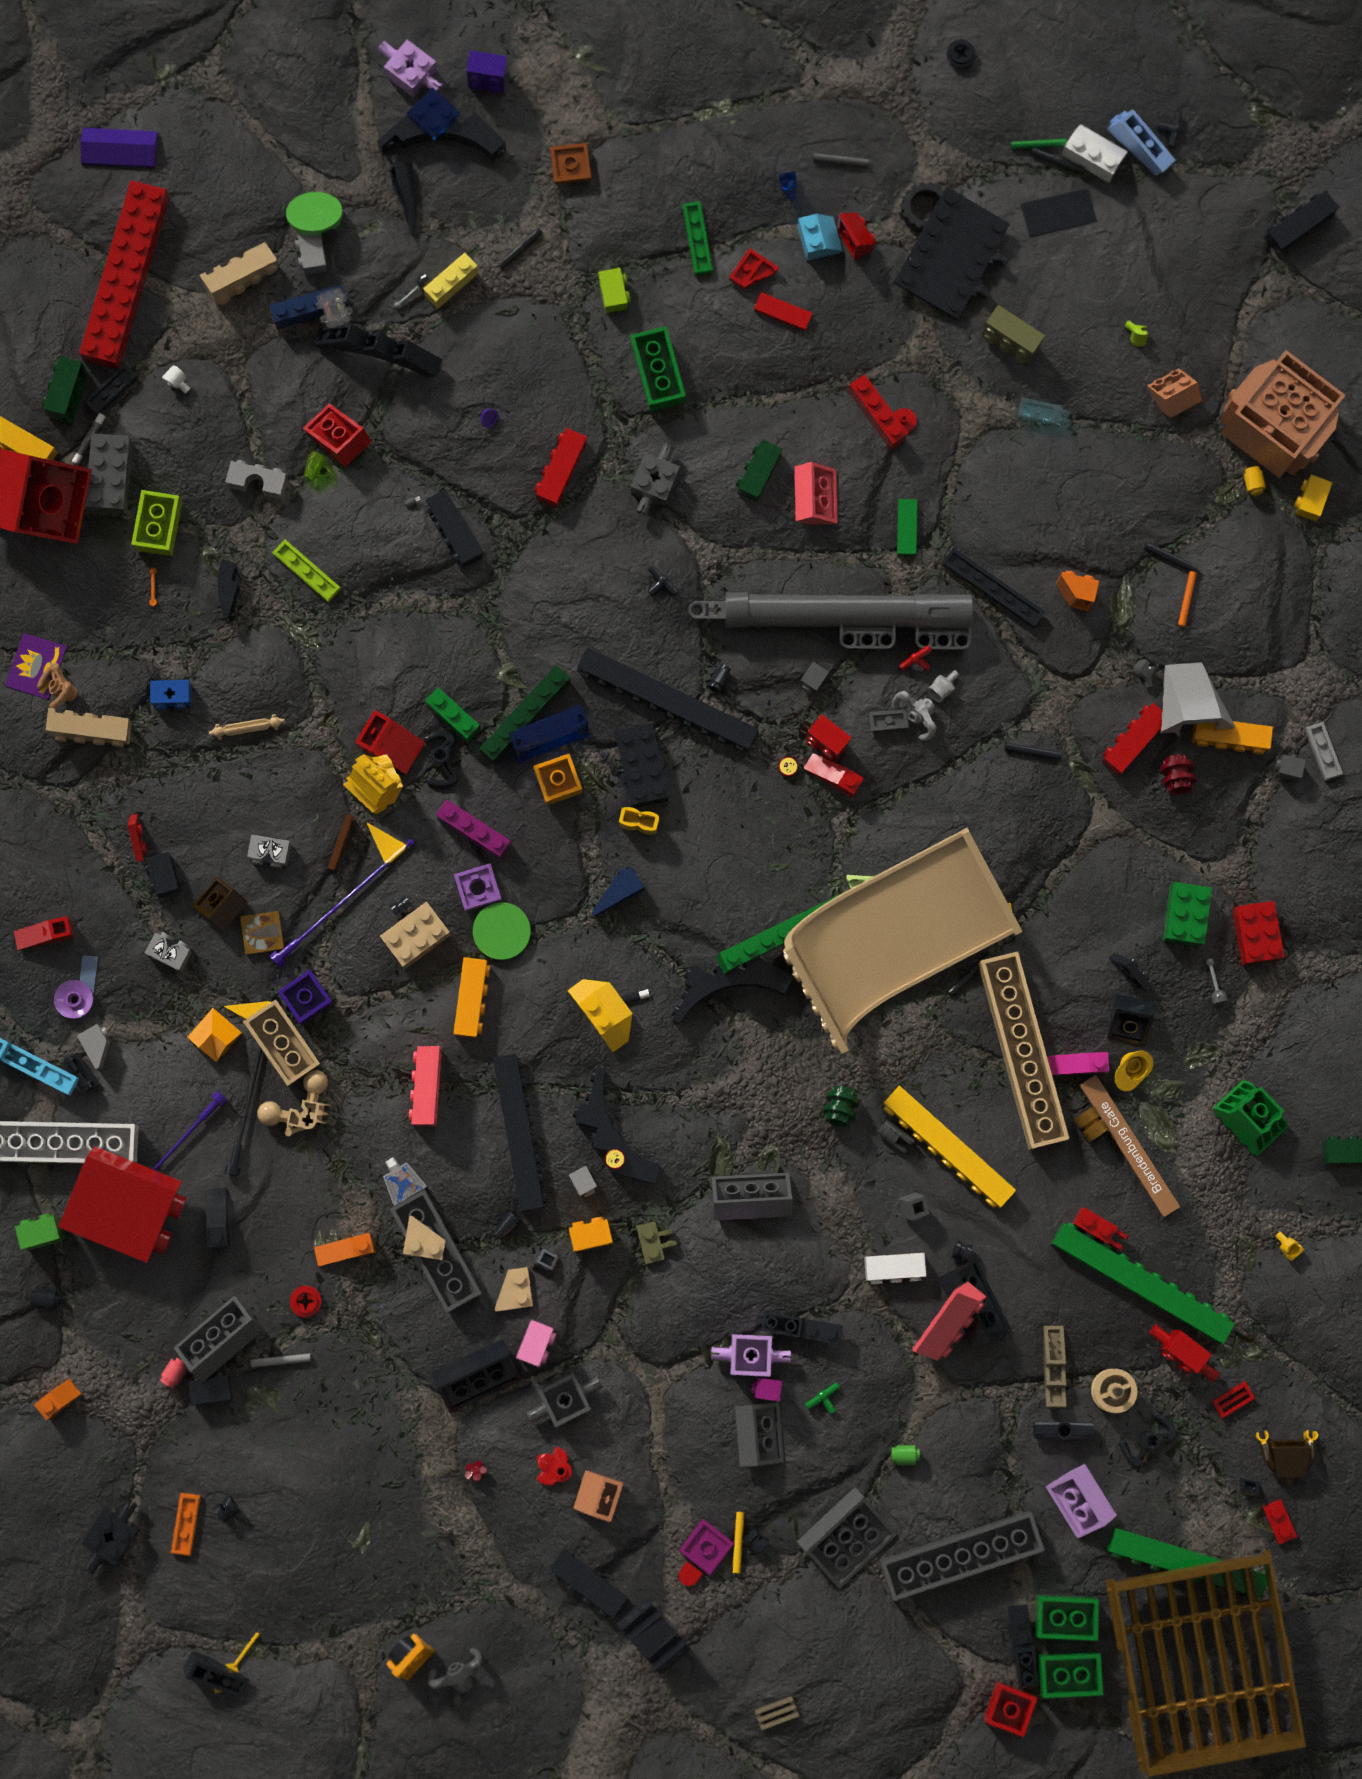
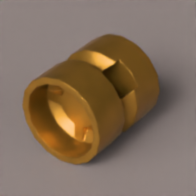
M1095 1106L1073 1119L1079 1128L1085 1129L1083 1134L1088 1142L1110 1129L1104 1119L1099 1120L1100 1114Z

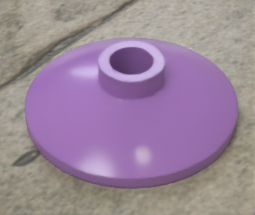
M69 980L61 984L56 990L54 1004L57 1011L64 1017L70 1019L80 1018L91 1009L93 994L89 986L84 982ZM78 997V1002L73 1004L72 998Z

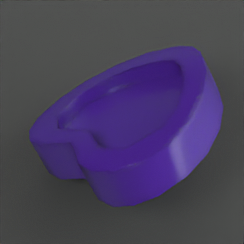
M494 409L484 410L481 414L482 425L487 429L493 428L495 421L499 419V413Z

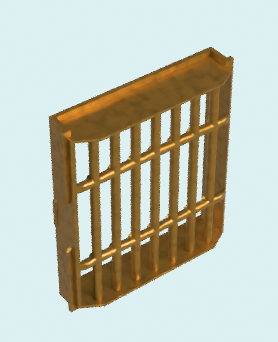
M1270 1550L1261 1551L1262 1555L1228 1559L1127 1578L1118 1582L1114 1579L1105 1580L1117 1649L1122 1652L1130 1700L1127 1704L1139 1771L1145 1772L1148 1777L1306 1747L1291 1668L1292 1659L1288 1637L1285 1635ZM1264 1565L1270 1598L1262 1601H1257L1251 1567ZM1243 1568L1249 1603L1238 1605L1232 1570ZM1224 1572L1230 1607L1218 1609L1212 1574ZM1204 1576L1210 1605L1209 1611H1198L1193 1583L1194 1577ZM1185 1579L1191 1614L1179 1616L1173 1581ZM1165 1583L1171 1618L1160 1620L1154 1585ZM1146 1587L1152 1621L1140 1623L1134 1589ZM1125 1590L1132 1619V1625L1124 1626L1118 1592ZM1269 1607L1272 1609L1285 1681L1277 1684H1272L1259 1615L1260 1609ZM1251 1611L1264 1681V1686L1256 1688L1252 1687L1239 1615L1242 1612ZM1226 1615L1232 1616L1245 1690L1233 1692L1220 1621L1221 1616ZM1212 1618L1225 1688V1694L1219 1695L1213 1694L1201 1628V1620ZM1193 1622L1206 1697L1194 1699L1181 1628L1182 1624ZM1173 1626L1186 1695V1701L1177 1703L1174 1701L1162 1635V1628ZM1152 1629L1154 1630L1167 1705L1156 1707L1142 1636L1143 1631ZM1134 1633L1147 1703V1708L1140 1710L1126 1634ZM1285 1690L1287 1692L1294 1732H1281L1274 1697L1275 1692ZM1266 1694L1273 1733L1261 1735L1255 1696ZM1247 1698L1253 1737L1242 1739L1235 1701ZM1227 1702L1234 1740L1222 1742L1216 1711V1704ZM1207 1705L1214 1744L1203 1746L1196 1708ZM1188 1709L1195 1748L1183 1750L1177 1711ZM1169 1713L1175 1746L1174 1752H1163L1157 1719L1158 1714ZM1148 1716L1156 1756L1148 1758L1141 1722V1718Z

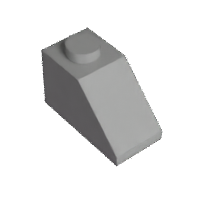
M96 1024L78 1034L77 1037L93 1066L99 1071L103 1068L110 1045L108 1040L110 1034L105 1026L101 1027L99 1024Z

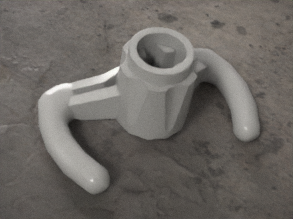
M906 691L898 692L892 700V709L897 710L900 700H903L909 707L907 711L909 720L917 724L922 722L928 729V733L919 736L920 741H928L933 738L937 730V726L930 717L935 709L933 702L928 698L917 701Z

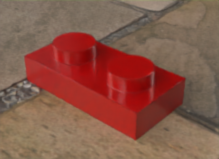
M1281 1499L1262 1506L1277 1544H1282L1297 1537Z

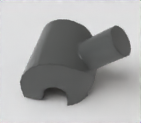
M1139 660L1134 666V672L1139 678H1144L1146 688L1152 687V676L1156 666H1148L1150 663L1148 660Z

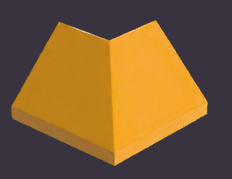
M212 1008L189 1034L188 1038L215 1062H218L242 1032Z

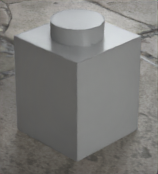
M586 1166L569 1175L580 1196L584 1195L586 1198L595 1193L594 1189L597 1188V1185Z

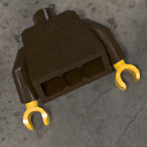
M1306 1430L1303 1434L1304 1439L1269 1440V1443H1267L1269 1437L1267 1431H1264L1265 1439H1260L1257 1432L1256 1440L1261 1442L1260 1449L1263 1460L1268 1468L1275 1472L1277 1477H1283L1284 1486H1294L1295 1477H1304L1306 1471L1316 1461V1443H1314V1440L1318 1437L1316 1431L1312 1432V1438L1308 1435L1309 1430Z

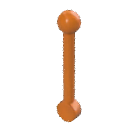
M151 568L149 571L151 574V600L149 604L155 607L157 605L155 600V574L157 569Z

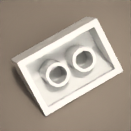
M1080 124L1065 145L1061 156L1085 167L1084 169L1109 183L1128 152Z

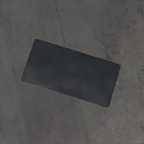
M1087 188L1021 203L1029 236L1097 221Z

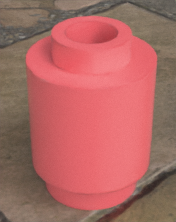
M171 1359L162 1372L160 1381L173 1389L175 1385L180 1383L188 1368L185 1367L186 1365L181 1359Z

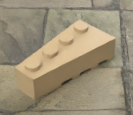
M264 242L244 252L242 258L234 257L230 259L227 266L221 267L219 265L213 268V273L209 275L203 273L199 276L205 290L216 306L226 304L232 296L243 293L251 284L259 283L262 277L267 274H273L279 267V264Z
M48 708L46 731L58 742H66V739L80 744L92 741L95 745L112 743V746L123 747L124 744L129 745L132 722L129 718L102 715L100 719L98 715L84 713L82 716H79L78 713L65 710L63 713H56L54 708Z

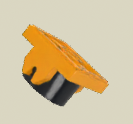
M414 1633L412 1636L404 1637L393 1647L388 1656L390 1660L386 1664L397 1678L409 1680L435 1650Z

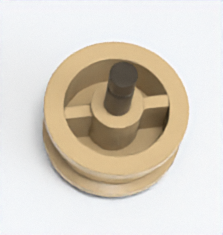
M1106 1369L1094 1378L1091 1386V1395L1095 1404L1102 1410L1111 1413H1121L1128 1410L1135 1403L1137 1385L1133 1377L1127 1372L1120 1369Z

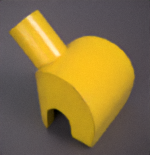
M1282 1232L1275 1236L1282 1243L1280 1250L1288 1260H1294L1304 1251V1248L1297 1241L1290 1237L1287 1238Z

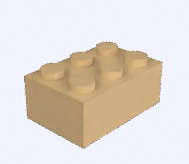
M427 902L380 935L404 970L451 936L448 929Z

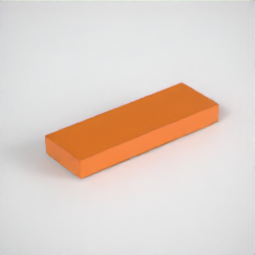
M180 1493L171 1554L192 1555L201 1495Z

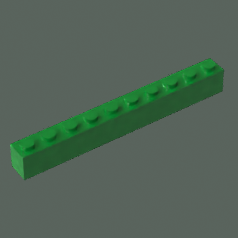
M1070 1222L1068 1224H1061L1051 1245L1219 1344L1225 1343L1235 1323L1230 1321V1316L1222 1312L1219 1315L1213 1311V1306L1205 1302L1202 1305L1196 1301V1296L1188 1292L1186 1294L1180 1292V1287L1170 1282L1167 1284L1163 1282L1162 1276L1154 1272L1152 1274L1145 1271V1266L1137 1262L1135 1264L1128 1261L1129 1257L1121 1252L1118 1254L1111 1251L1112 1247L1104 1242L1101 1244L1094 1241L1095 1237L1087 1232L1085 1234L1077 1231L1078 1227Z

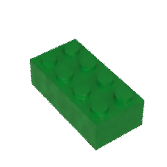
M667 326L630 335V344L649 412L684 404L686 395Z

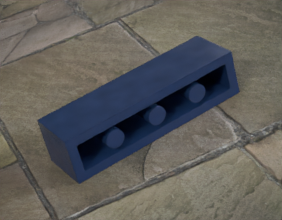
M342 285L269 305L277 330L349 310Z

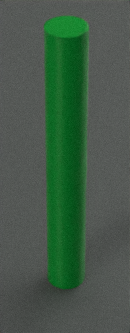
M1052 139L1011 142V150L1033 147H1061L1067 144V140Z

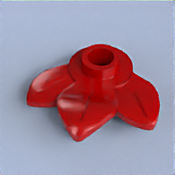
M556 1447L552 1455L541 1454L537 1456L538 1466L542 1470L537 1477L540 1483L553 1485L557 1481L565 1482L572 1476V1468L568 1464V1455L562 1448ZM561 1468H564L565 1473L563 1475L559 1474V1470Z

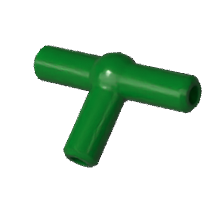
M835 1382L824 1391H820L817 1396L805 1403L806 1408L810 1410L822 1402L829 1414L836 1412L828 1397L840 1389L839 1384Z

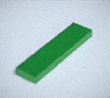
M701 201L682 204L694 276L712 274L713 268Z

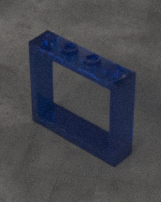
M581 704L509 732L511 747L518 764L589 736L588 720ZM582 728L584 734L579 735L577 730ZM524 751L526 757L521 758L520 752Z

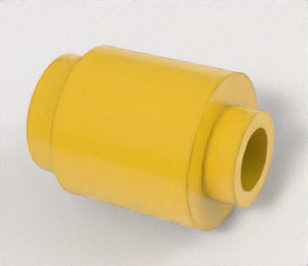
M1259 466L1245 469L1244 479L1247 493H1252L1253 496L1262 494L1263 490L1266 489L1263 471L1260 470Z

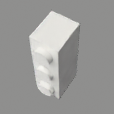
M924 1253L864 1257L866 1281L871 1280V1284H882L884 1279H890V1283L902 1282V1278H910V1282L922 1281L921 1277H926Z

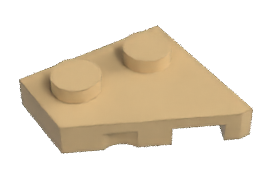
M409 1216L403 1254L443 1260L446 1240L413 1216Z
M528 1267L508 1270L495 1306V1311L533 1306Z

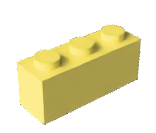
M463 253L423 288L425 297L436 309L440 308L478 275V266L466 253Z

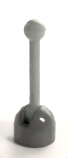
M1208 959L1206 964L1210 968L1215 992L1212 994L1213 1005L1228 1002L1227 995L1224 991L1219 990L1213 968L1214 961L1213 959Z

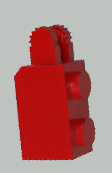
M1085 1207L1080 1208L1072 1222L1082 1232H1087L1099 1242L1109 1244L1120 1251L1123 1249V1246L1112 1240L1113 1235L1116 1234L1123 1240H1128L1129 1238L1127 1234L1118 1230L1117 1226Z

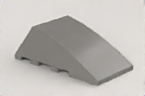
M1202 663L1165 665L1161 733L1179 732L1182 724L1214 722L1216 730L1235 728Z

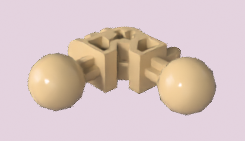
M312 1070L305 1075L303 1085L308 1093L306 1100H302V1112L291 1108L289 1111L281 1110L277 1103L267 1101L258 1108L257 1117L259 1121L266 1126H273L279 1121L286 1122V1136H291L305 1129H312L317 1125V1122L326 1124V1122L322 1121L323 1115H328V1113L324 1112V1108L330 1105L318 1103L319 1094L323 1093L327 1088V1076L319 1070ZM310 1112V1119H313V1123H309V1126H306V1122H303V1119L307 1118Z

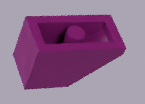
M756 1378V1382H752L751 1393H755V1398L780 1401L782 1381Z

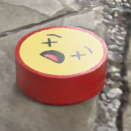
M785 757L780 761L779 772L783 776L791 777L797 772L798 764L794 758Z
M612 1149L606 1154L605 1162L611 1169H619L623 1166L625 1157L620 1150Z

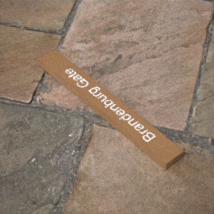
M1095 1075L1080 1084L1079 1087L1092 1107L1095 1106L1098 1110L1099 1118L1104 1119L1110 1129L1107 1131L1162 1217L1178 1209L1180 1206L1098 1077Z

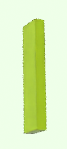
M284 539L272 552L276 558L328 603L341 590V587L287 540Z

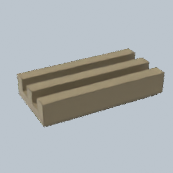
M792 1696L755 1710L761 1730L799 1716ZM789 1702L791 1704V1706L769 1713L762 1717L760 1715V1713L781 1706L783 1704ZM793 1710L791 1714L763 1724L764 1720Z

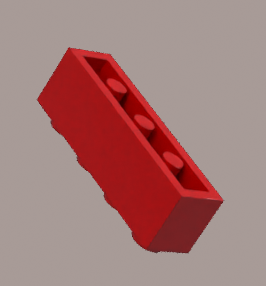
M864 374L850 383L848 393L890 450L906 441L908 432L867 376Z
M566 428L564 433H560L557 440L559 445L557 449L552 450L549 458L551 462L549 466H545L542 472V476H544L542 482H538L534 490L536 500L555 508L558 507L587 444V436Z
M1152 703L1150 706L1145 705L1139 712L1142 716L1138 720L1133 719L1127 726L1128 732L1126 734L1121 733L1115 739L1117 744L1113 748L1108 747L1102 754L1105 758L1101 762L1119 776L1161 729L1163 710L1155 703Z

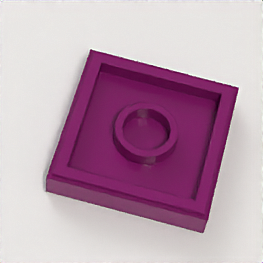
M702 1519L679 1549V1552L711 1576L734 1543Z

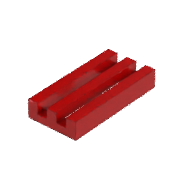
M1243 1381L1211 1402L1220 1414L1221 1419L1256 1398L1246 1381ZM1243 1387L1245 1388L1244 1391L1229 1399L1228 1401L1224 1402L1223 1404H1218L1220 1401L1229 1397L1230 1395L1242 1389ZM1246 1394L1249 1395L1248 1398L1241 1401L1232 1408L1228 1409L1227 1411H1222L1223 1408L1227 1407L1228 1405L1245 1396Z

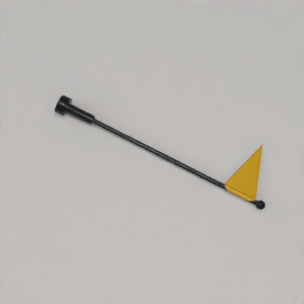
M271 993L269 995L270 1002L224 1007L247 1019L273 1002L277 995L276 993ZM260 1047L238 1141L234 1145L230 1166H225V1174L240 1175L241 1168H238V1162L242 1149L241 1141L262 1055Z

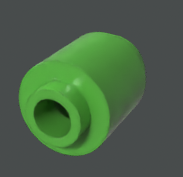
M896 1445V1447H892V1464L916 1465V1461H920L919 1449H915V1445Z

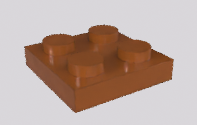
M587 143L550 147L555 185L591 181Z

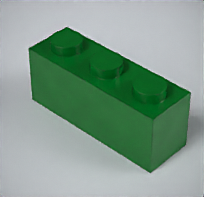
M439 687L425 700L426 706L467 743L481 730L480 725Z

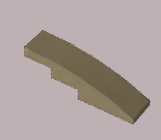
M1044 1326L1043 1350L1046 1409H1065L1066 1356L1064 1327Z

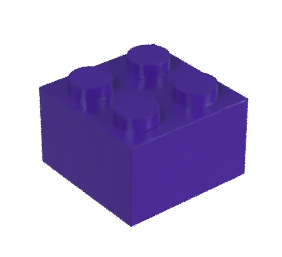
M470 50L466 70L468 87L474 90H489L492 93H505L508 76L507 56Z
M310 969L277 991L301 1025L334 1004Z

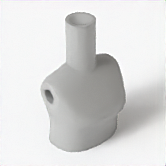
M953 671L947 678L939 675L933 684L927 688L928 694L937 702H942L944 698L955 690L952 683L959 677V673Z

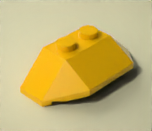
M583 979L567 990L612 1053L629 1041L633 1013L611 983Z

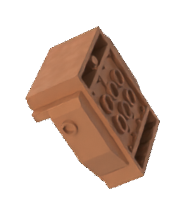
M1285 350L1277 361L1273 359L1255 367L1238 389L1235 390L1233 388L1226 398L1229 400L1224 406V413L1220 418L1225 427L1220 433L1278 478L1285 471L1290 475H1295L1298 470L1305 468L1309 462L1314 463L1319 457L1318 450L1336 429L1339 413L1337 406L1345 397V394Z

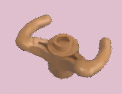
M52 663L42 674L37 688L43 689L52 674L53 680L49 683V693L57 698L49 704V707L56 709L63 702H72L77 696V689L64 678L60 665Z

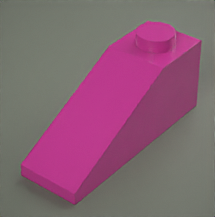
M1108 1052L1047 1056L1052 1075L1103 1074L1109 1072Z

